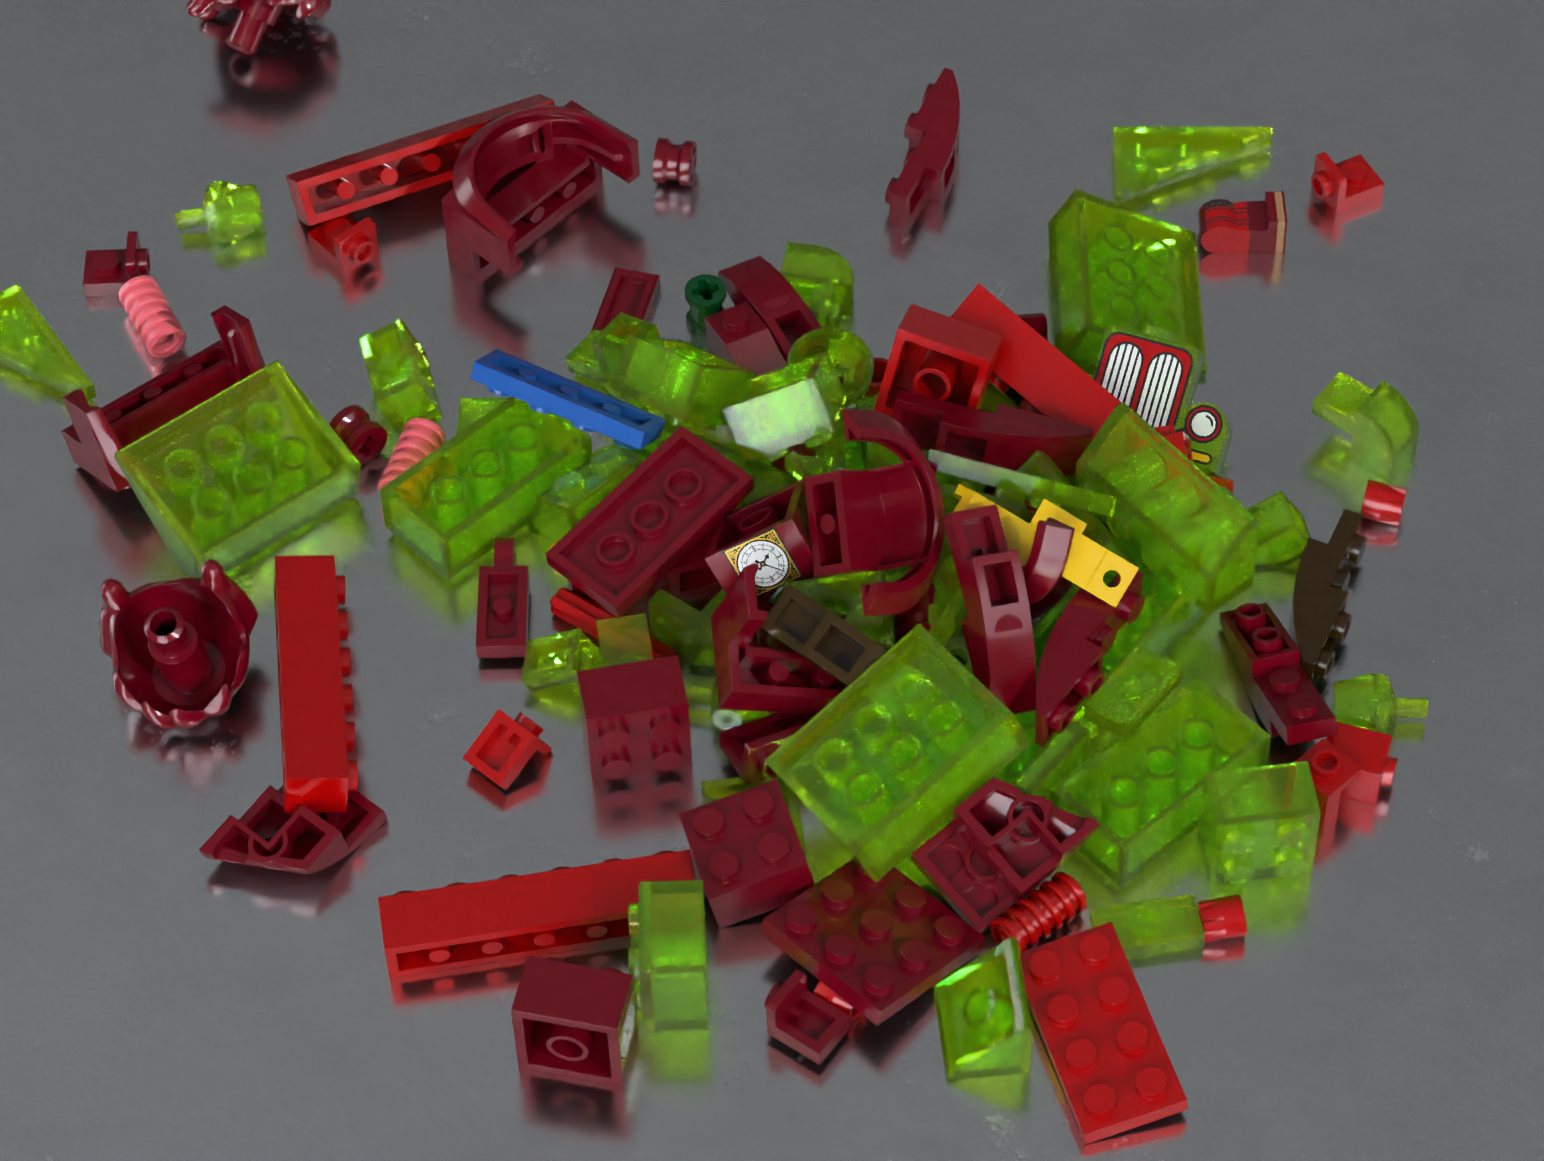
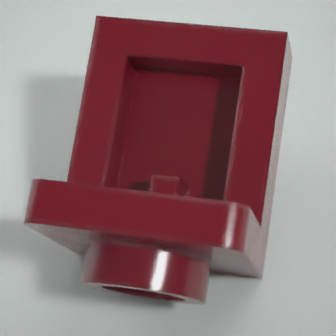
M798 969L785 982H777L766 997L764 1007L767 1016V1033L818 1065L823 1062L851 1028V1016L808 991L807 975Z

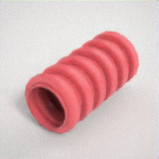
M147 275L136 276L128 280L119 291V300L124 306L132 324L135 326L149 355L162 359L176 354L186 343V334L172 308H170L162 290L159 288L157 281Z
M418 417L411 418L405 423L404 430L399 436L398 443L394 447L388 465L383 471V477L378 482V490L385 499L401 506H412L418 502L420 492L424 489L425 481L428 479L430 470L435 464V458L438 457L440 447L445 442L444 431L439 425L431 420Z

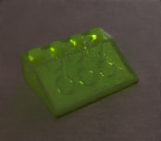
M1076 189L1048 222L1055 347L1084 372L1094 375L1095 371H1097L1107 337L1115 332H1124L1188 350L1193 358L1190 377H1203L1207 372L1195 233Z
M278 360L114 453V459L168 551L188 577L201 578V567L209 559L216 560L222 566L225 573L359 493L361 464Z
M918 623L765 760V763L844 851L877 883L953 814L955 807L995 777L1032 742L1014 714Z

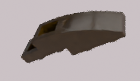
M1344 509L1328 544L1312 538L1308 539L1295 578L1289 635L1300 649L1301 668L1313 685H1315L1318 677L1322 679L1327 678L1335 657V651L1331 650L1334 642H1344L1352 621V614L1346 613L1348 598L1346 589L1350 580V572L1347 570L1350 563L1356 565L1360 563L1367 544V537L1361 535L1363 514Z
M790 584L770 610L766 621L760 627L930 747L960 706V703L905 662Z

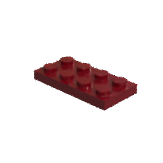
M681 425L545 553L547 564L617 618H620L755 489L754 479Z

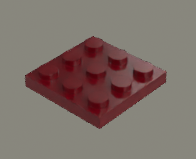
M868 848L765 917L761 928L763 936L876 1026L979 954L985 941L984 935L871 848Z

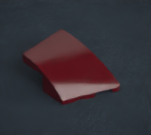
M993 777L955 807L951 822L911 853L910 860L957 914L983 934L990 929V922L995 917H1003V912L1006 909L1015 907L1017 901L1021 898H1026L1029 892L1041 885L1099 829L1100 825L1093 818L1088 816L1082 818L1055 807L1050 800L1038 795L1024 794L1016 786Z
M270 785L239 820L230 815L199 851L208 859L311 874L336 863L350 854L373 835L388 818L380 807L358 791H348L347 812L314 813L302 804L295 813H285L283 785L279 790Z

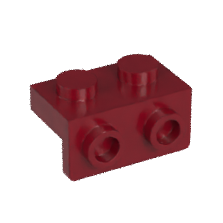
M775 713L721 731L719 747L746 786L767 779L776 778L781 774L813 763H820L838 755L840 721L835 714L821 717V715Z

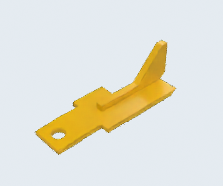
M961 484L958 485L953 494V497L960 500L953 512L996 505L994 502ZM1045 498L1030 523L997 505L1008 550L1018 549L1022 567H1025L1030 557L1038 521H1047V518L1051 517L1074 528L1070 553L1062 577L1116 608L1139 569L1137 566L1082 535L1087 524ZM1109 570L1116 571L1120 575L1119 585L1113 588L1106 586L1103 581L1104 574Z

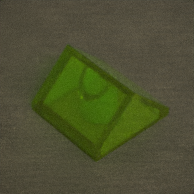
M1009 937L934 985L947 1077L959 1080L1030 1073L1032 1026L1018 942Z

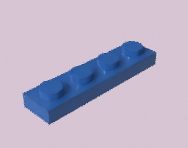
M498 349L474 361L470 379L486 385V389L489 392L499 396H512L527 402L528 406L536 412L563 417L570 420L571 425L579 430L587 432L596 431L613 438V442L622 448L641 450L662 435L665 418Z

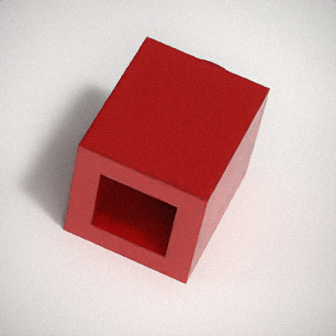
M1336 722L1337 735L1328 736L1327 740L1361 766L1360 775L1341 791L1340 797L1376 805L1381 787H1392L1398 765V758L1390 756L1393 736Z

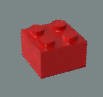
M911 304L898 327L873 411H878L892 417L899 390L980 410L1003 336Z

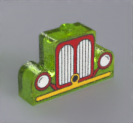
M1116 325L1108 326L1092 378L1151 428L1173 425L1176 432L1183 431L1190 438L1193 463L1205 474L1221 477L1232 440L1233 429L1230 420L1217 406L1201 402L1192 405L1205 360L1203 354L1195 346L1173 341L1174 333L1165 329L1146 325L1143 333Z

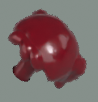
M189 0L185 10L192 17L209 20L224 10L239 9L240 12L225 41L233 49L252 56L256 55L257 48L268 26L275 27L281 13L284 14L297 10V19L311 17L316 14L314 19L316 21L328 13L332 0Z
M213 559L205 561L202 565L201 578L193 576L178 577L147 583L131 592H128L120 581L111 578L102 583L101 597L104 601V606L101 609L99 620L101 632L100 645L103 652L112 658V677L116 693L130 708L144 714L153 724L163 729H174L176 727L192 728L198 726L208 717L223 715L229 708L232 697L241 688L247 675L250 657L249 637L257 621L258 612L246 592L234 580L229 578L224 573L222 566Z

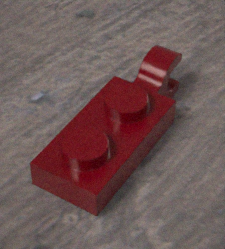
M514 537L495 538L494 566H479L476 626L477 658L527 657L530 576L528 565H517V555L514 553Z

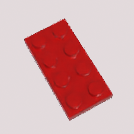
M1112 922L1011 955L1013 967L1085 1145L1188 1110L1185 1093Z

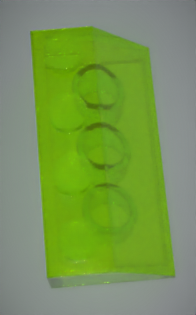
M1122 402L1116 406L1076 463L1074 496L1083 509L1093 512L1107 524L1111 533L1119 541L1127 542L1137 551L1152 571L1160 572L1168 579L1185 601L1194 603L1206 615H1210L1253 586L1260 521L1128 405Z

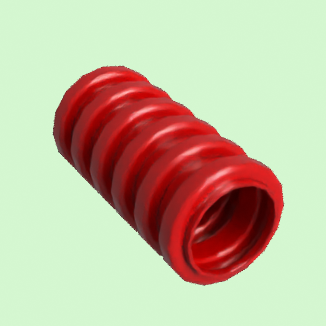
M1064 872L1055 873L1051 877V881H1044L1039 886V890H1032L1027 895V899L1021 898L1016 902L1015 908L1009 907L1003 912V917L997 916L990 922L994 941L1010 957H1012L1011 955L1026 951V949L1035 948L1039 944L1038 940H1046L1051 935V932H1057L1063 926V923H1069L1073 920L1075 914H1081L1086 910L1087 900L1085 892L1072 876Z

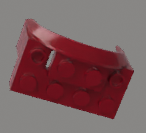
M573 100L564 106H538L517 110L489 122L473 134L460 150L453 168V189L441 199L449 264L474 281L494 266L510 277L522 269L524 264L523 260L516 256L515 250L603 182L602 167L628 184L640 176L638 140L589 112ZM539 128H541V134L544 136L545 141L543 153L540 150ZM536 162L530 169L520 171L514 181L500 192L491 194L486 198L493 186L504 176L521 166Z
M225 305L213 311L211 317L220 337L219 341L102 408L89 406L84 392L79 389L62 397L73 424L61 432L74 463L116 492L132 488L136 485L153 491L170 492L184 490L214 478L232 465L254 438L264 416L266 405L278 399L259 350L250 320ZM225 408L237 416V420L234 421L219 409ZM208 412L204 419L189 433L170 444L154 448L160 444L163 436L179 427L184 428L194 425L201 419L203 413Z
M753 563L744 567L729 589L726 597L711 615L719 709L824 716L835 714V716L891 720L847 690L844 685L760 628L775 604L757 599L755 575L759 569L758 564ZM932 581L929 589L918 603L899 614L864 616L863 604L825 608L857 628L918 673H920L918 657L941 634L936 582Z

